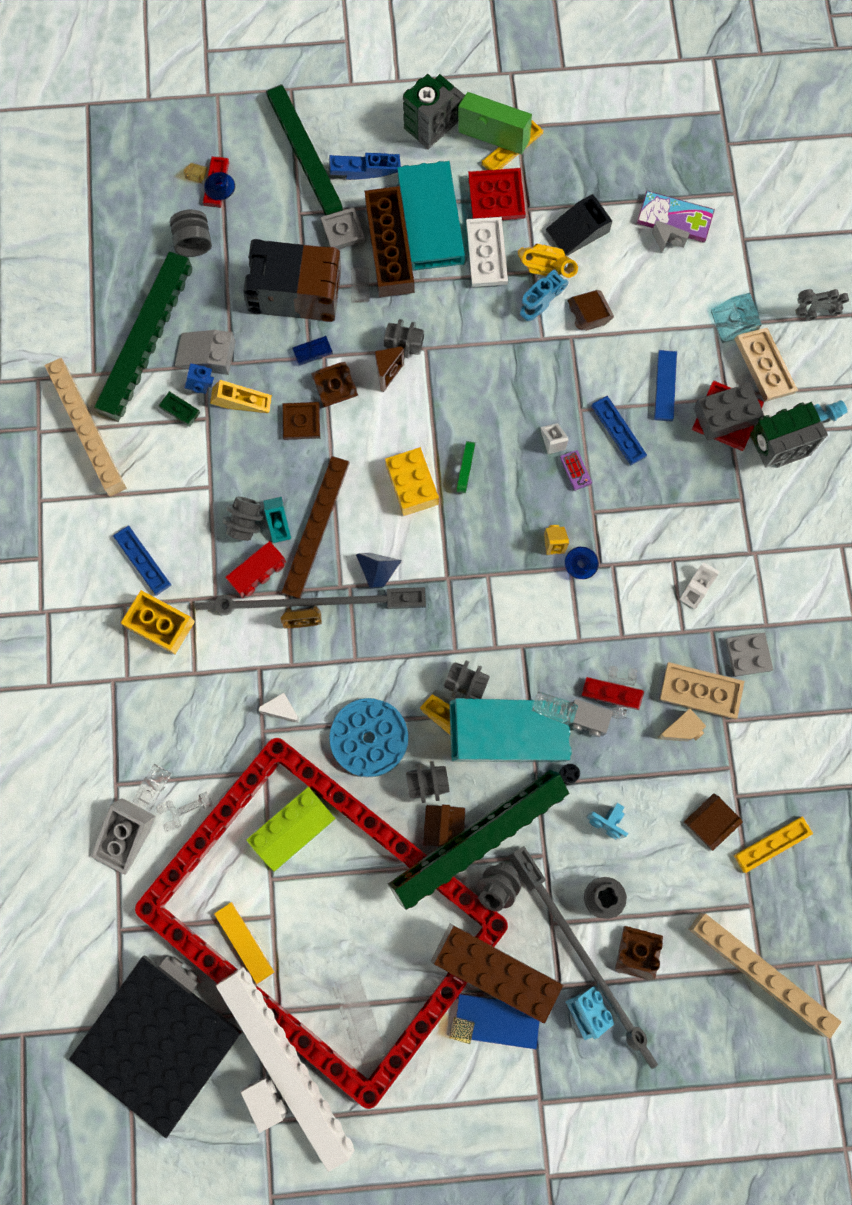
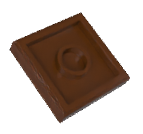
M319 402L282 403L284 440L321 439Z

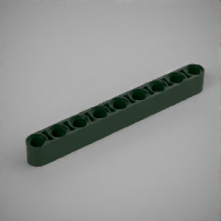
M283 84L266 90L268 100L325 216L343 211L342 203Z

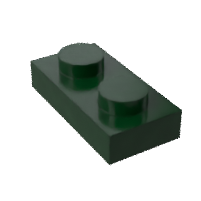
M170 391L159 404L160 409L189 427L200 414L197 408Z

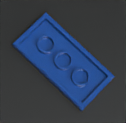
M459 994L454 1038L537 1049L540 1021L501 1000Z

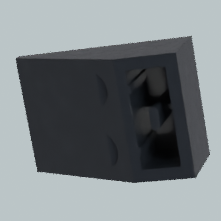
M591 194L572 206L547 227L546 231L558 248L563 249L565 255L568 256L609 233L612 219L594 194Z

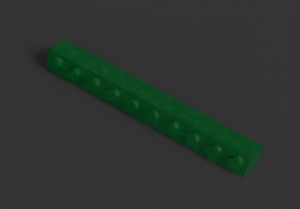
M170 251L168 252L94 406L98 415L117 422L125 415L127 403L132 400L134 389L141 381V374L148 366L151 353L153 354L156 349V342L163 335L164 325L170 320L171 311L178 303V296L185 288V281L192 273L193 268L189 258Z
M552 770L547 771L389 882L388 886L398 903L405 910L416 906L418 901L425 896L433 894L439 886L448 883L453 876L465 871L470 864L482 859L491 849L497 848L501 842L508 837L514 836L522 827L531 824L533 819L546 813L554 804L563 801L564 797L570 793L560 774Z

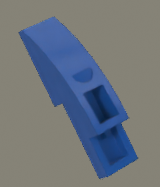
M365 152L364 157L329 155L328 159L330 175H346V179L349 180L383 177L397 173V167H401L400 154Z

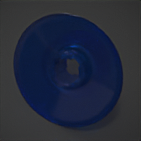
M216 172L206 179L204 191L211 199L225 200L234 193L235 181L227 173Z
M575 547L565 557V568L576 579H588L598 570V557L594 551L587 547ZM582 561L585 566L580 567L577 563Z

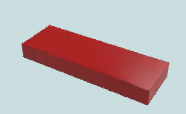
M211 156L203 198L204 206L221 208L229 158Z

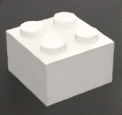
M269 1074L246 1086L241 1091L259 1133L283 1121L287 1115L288 1105L283 1097L280 1098L277 1092L278 1088Z

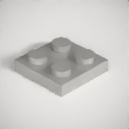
M355 208L321 217L330 247L341 249L365 241Z
M765 633L726 639L733 677L773 671Z

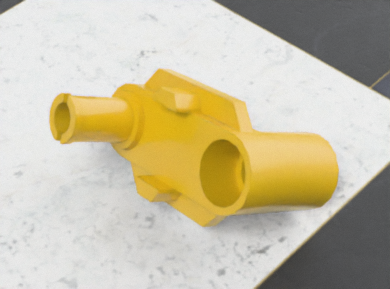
M537 243L533 247H521L518 250L520 261L527 266L530 273L547 276L551 271L557 270L559 275L561 274L566 278L574 277L577 274V263L567 257L563 249Z

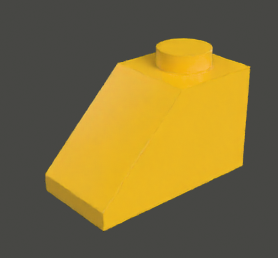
M548 526L544 532L546 555L565 554L569 545L565 526Z

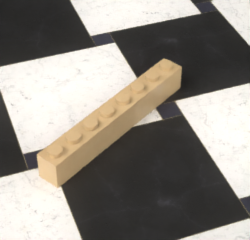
M62 358L46 364L45 368L104 490L110 497L126 490L127 487L67 365Z
M700 913L688 929L822 1037L830 1039L842 1021L706 913Z

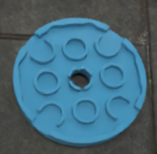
M375 698L359 699L346 705L336 715L330 731V747L335 759L345 770L360 777H378L390 772L403 759L408 746V729L400 712L391 704ZM368 732L373 733L375 736L372 743H367L363 739L364 735Z

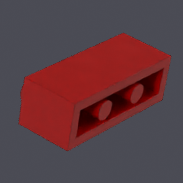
M269 541L225 578L243 599L245 596L252 595L258 585L265 584L274 572L281 571L285 566L286 560Z

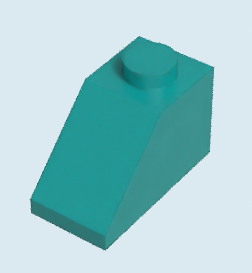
M282 496L264 500V511L273 543L290 540L291 534Z

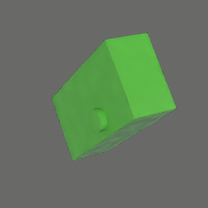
M467 92L458 106V132L522 155L530 141L532 114Z

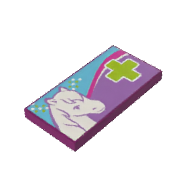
M646 191L637 224L654 228L657 220L690 233L688 238L705 243L715 209Z

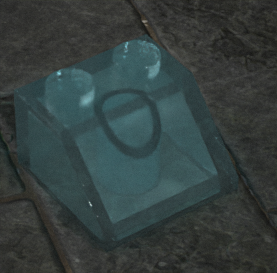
M750 293L734 296L711 310L722 343L735 340L734 338L739 334L759 330L762 325Z

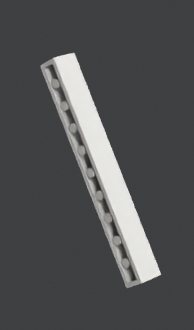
M244 967L224 978L216 987L329 1172L350 1159L355 1151L353 1143L342 1130L340 1121L334 1117L329 1103L323 1099L318 1085L312 1081L307 1067L297 1056L295 1047L286 1038L284 1029L278 1025L273 1011L267 1007L262 993L253 984L251 975Z

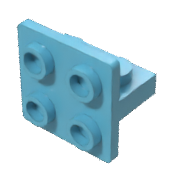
M619 803L611 806L605 818L595 812L589 813L586 817L590 820L589 824L597 829L600 827L607 831L606 834L615 840L617 838H625L628 835L627 832L616 826L625 814L622 812L624 806Z
M596 986L565 1001L584 1040L592 1037L597 1039L614 1025L613 1017L607 1010L603 997Z

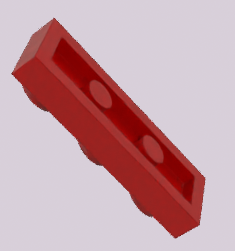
M586 677L582 691V697L634 710H640L644 691L589 677Z

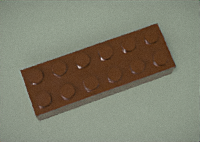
M400 186L364 190L379 297L415 293Z
M451 923L431 959L434 965L544 1024L563 988V984Z

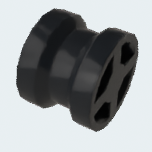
M566 764L560 769L559 774L566 785H571L579 779L580 770L574 764Z

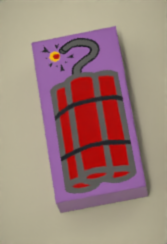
M578 450L560 456L574 491L592 484Z

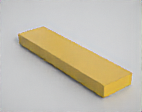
M533 120L531 122L530 141L526 148L538 139L544 131ZM498 147L482 160L481 164L487 170L502 169L519 154Z
M802 816L733 856L743 873H747L813 835V832Z
M233 902L214 913L256 984L275 973Z

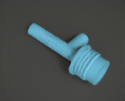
M842 400L826 405V412L819 404L814 405L821 422L828 418L834 422L848 412Z

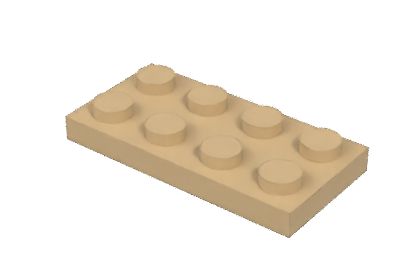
M768 328L739 334L734 338L764 402L792 395L798 391Z
M668 662L659 701L736 720L745 681Z

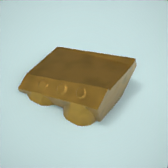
M317 606L290 610L288 608L280 618L284 628L294 629L322 624L321 611Z

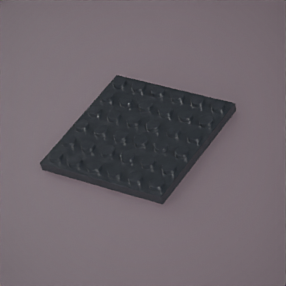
M144 955L69 1060L162 1136L167 1138L232 1048L242 1031Z

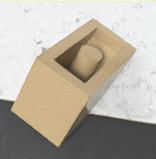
M689 709L658 737L660 740L688 742L694 739L696 741L704 734L702 730L706 725Z

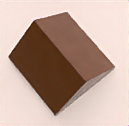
M402 347L375 351L376 369L380 389L383 392L404 366V348Z

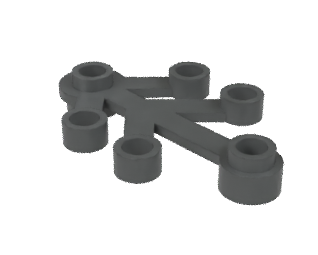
M812 289L803 290L798 294L797 301L800 305L795 310L796 316H806L807 321L817 318L816 310L818 307L827 309L832 316L840 315L844 309L843 304L849 301L848 293L839 295L837 289L817 294ZM810 304H811L809 310L807 311V309H806L807 305H810Z

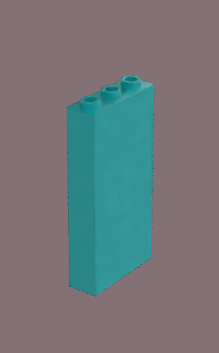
M450 161L397 167L412 270L464 265L465 253Z
M456 698L449 702L452 762H566L571 760L572 748L569 743L571 730L568 726L569 708L567 707V701Z

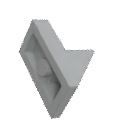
M657 220L652 231L662 253L667 242L684 248L690 234L687 231Z

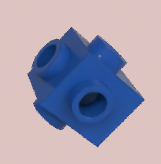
M190 363L185 389L206 394L208 387L212 388L214 377L211 376L212 369Z

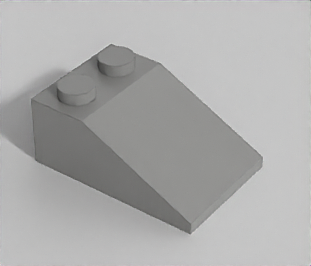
M220 330L182 333L175 368L189 369L190 363L212 369L211 373L229 375L235 347L233 333Z
M123 798L110 805L91 857L126 875L148 837L156 816Z

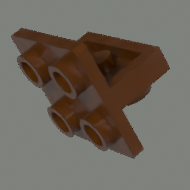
M442 804V806L426 805L423 845L441 847L461 833L465 825V808L450 807V805Z

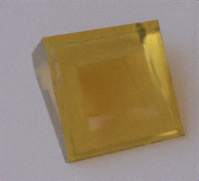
M190 163L183 171L185 179L202 184L208 168Z
M454 1017L449 1038L470 1044L475 1022Z

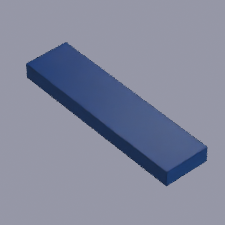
M658 351L654 420L671 422L674 420L677 351Z
M608 395L591 405L630 466L647 457L646 452Z
M129 525L113 535L156 596L172 586Z

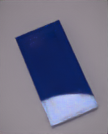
M327 336L292 347L299 366L333 354Z

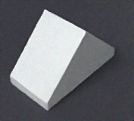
M558 423L540 427L548 454L566 450L569 441L568 436Z
M284 693L259 707L261 714L299 723L300 719Z

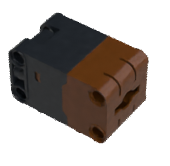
M261 239L251 240L248 256L250 274L245 276L243 289L244 301L250 313L322 320L325 322L335 321L342 271L340 251L337 248L264 241Z

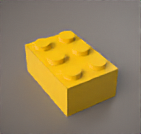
M421 447L385 458L386 469L403 516L439 505V496Z
M140 590L121 621V624L126 629L176 655L195 623L189 615Z

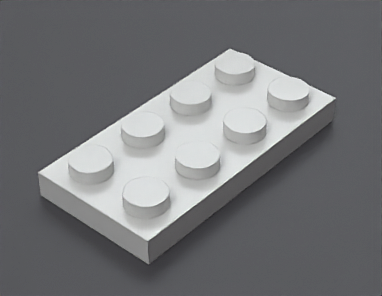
M502 217L466 219L472 287L508 285Z

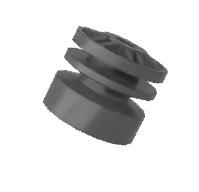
M187 209L175 213L170 218L173 245L177 254L185 257H195L203 255L211 249L212 242L208 231L209 226L206 214L199 210Z

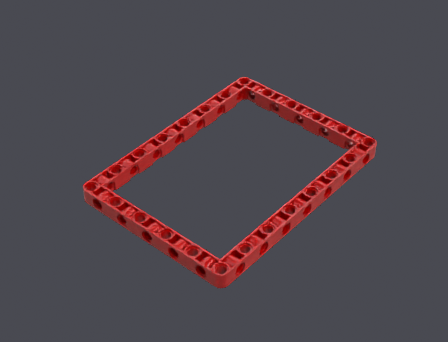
M273 738L266 744L135 906V912L140 919L217 984L238 969L164 906L280 764L409 868L427 856L281 738ZM276 744H281L283 746L282 751L278 754L273 753V747ZM307 768L313 769V775L310 778H304L303 772ZM251 775L257 776V782L254 785L248 784V778ZM335 794H344L343 802L335 803ZM230 806L231 814L224 817L222 815L223 808ZM367 818L375 819L376 823L373 828L365 827L364 823ZM199 838L205 840V845L201 849L196 847V842ZM398 843H405L407 845L405 853L399 854L396 852V845ZM173 870H176L179 876L178 879L173 882L170 879V873ZM452 877L448 883L439 886L436 889L482 926L475 937L495 947L508 929L507 920L497 911L494 912L485 908L478 899V896L455 877ZM467 893L470 896L471 901L468 905L460 903L459 897L461 894ZM146 903H150L152 907L149 914H145L143 911ZM495 919L502 921L503 927L500 931L492 929V922ZM178 928L183 933L180 940L174 938V932ZM207 955H211L214 958V963L211 967L205 964V957ZM448 972L368 1079L253 982L257 990L262 993L267 1007L277 1011V1018L275 1020L284 1029L286 1038L295 1047L296 1051L366 1109L374 1108L468 983ZM446 986L451 987L453 990V994L449 998H444L441 995L442 988ZM418 1021L426 1022L427 1029L424 1032L416 1030L415 1025ZM304 1035L309 1038V1046L303 1047L300 1045V1036ZM394 1055L399 1056L402 1061L397 1067L390 1064V1058ZM339 1063L342 1066V1072L339 1074L333 1073L331 1065ZM366 1091H372L375 1094V1099L373 1101H366L363 1094Z

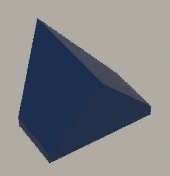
M374 553L356 554L370 589L383 588L402 561Z

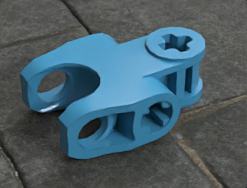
M557 270L551 271L546 278L538 280L524 294L522 304L524 305L521 308L520 315L526 321L535 319L548 308L550 302L565 290L569 281L563 279ZM525 309H534L535 313L527 315Z

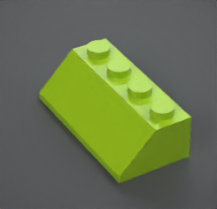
M307 787L246 841L275 872L336 818L315 793Z

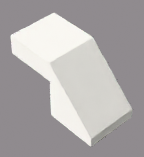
M703 562L679 600L696 609L718 576L719 571Z

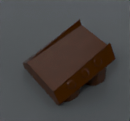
M600 290L573 296L567 300L569 309L576 318L575 325L578 329L587 331L601 327L614 318Z
M340 362L311 373L324 408L359 396L346 362Z
M713 793L702 802V805L684 823L713 851L743 821L720 796Z
M623 926L615 970L618 973L643 978L647 981L655 980L656 973L660 968L659 957L663 947V936Z

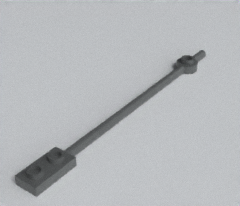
M425 587L387 589V595L233 601L230 596L221 595L215 602H196L195 609H216L221 615H229L234 609L367 603H387L388 609L426 608ZM227 603L228 608L223 609L222 605Z
M525 846L516 850L508 856L513 866L517 869L529 890H537L627 1031V1044L633 1050L641 1052L651 1069L655 1068L658 1063L646 1046V1034L641 1028L632 1025L542 885L546 879Z

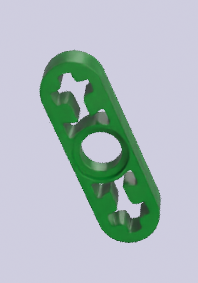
M466 441L457 492L466 493L476 442Z

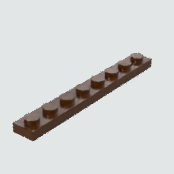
M331 456L281 592L283 595L295 599L302 597L350 462Z

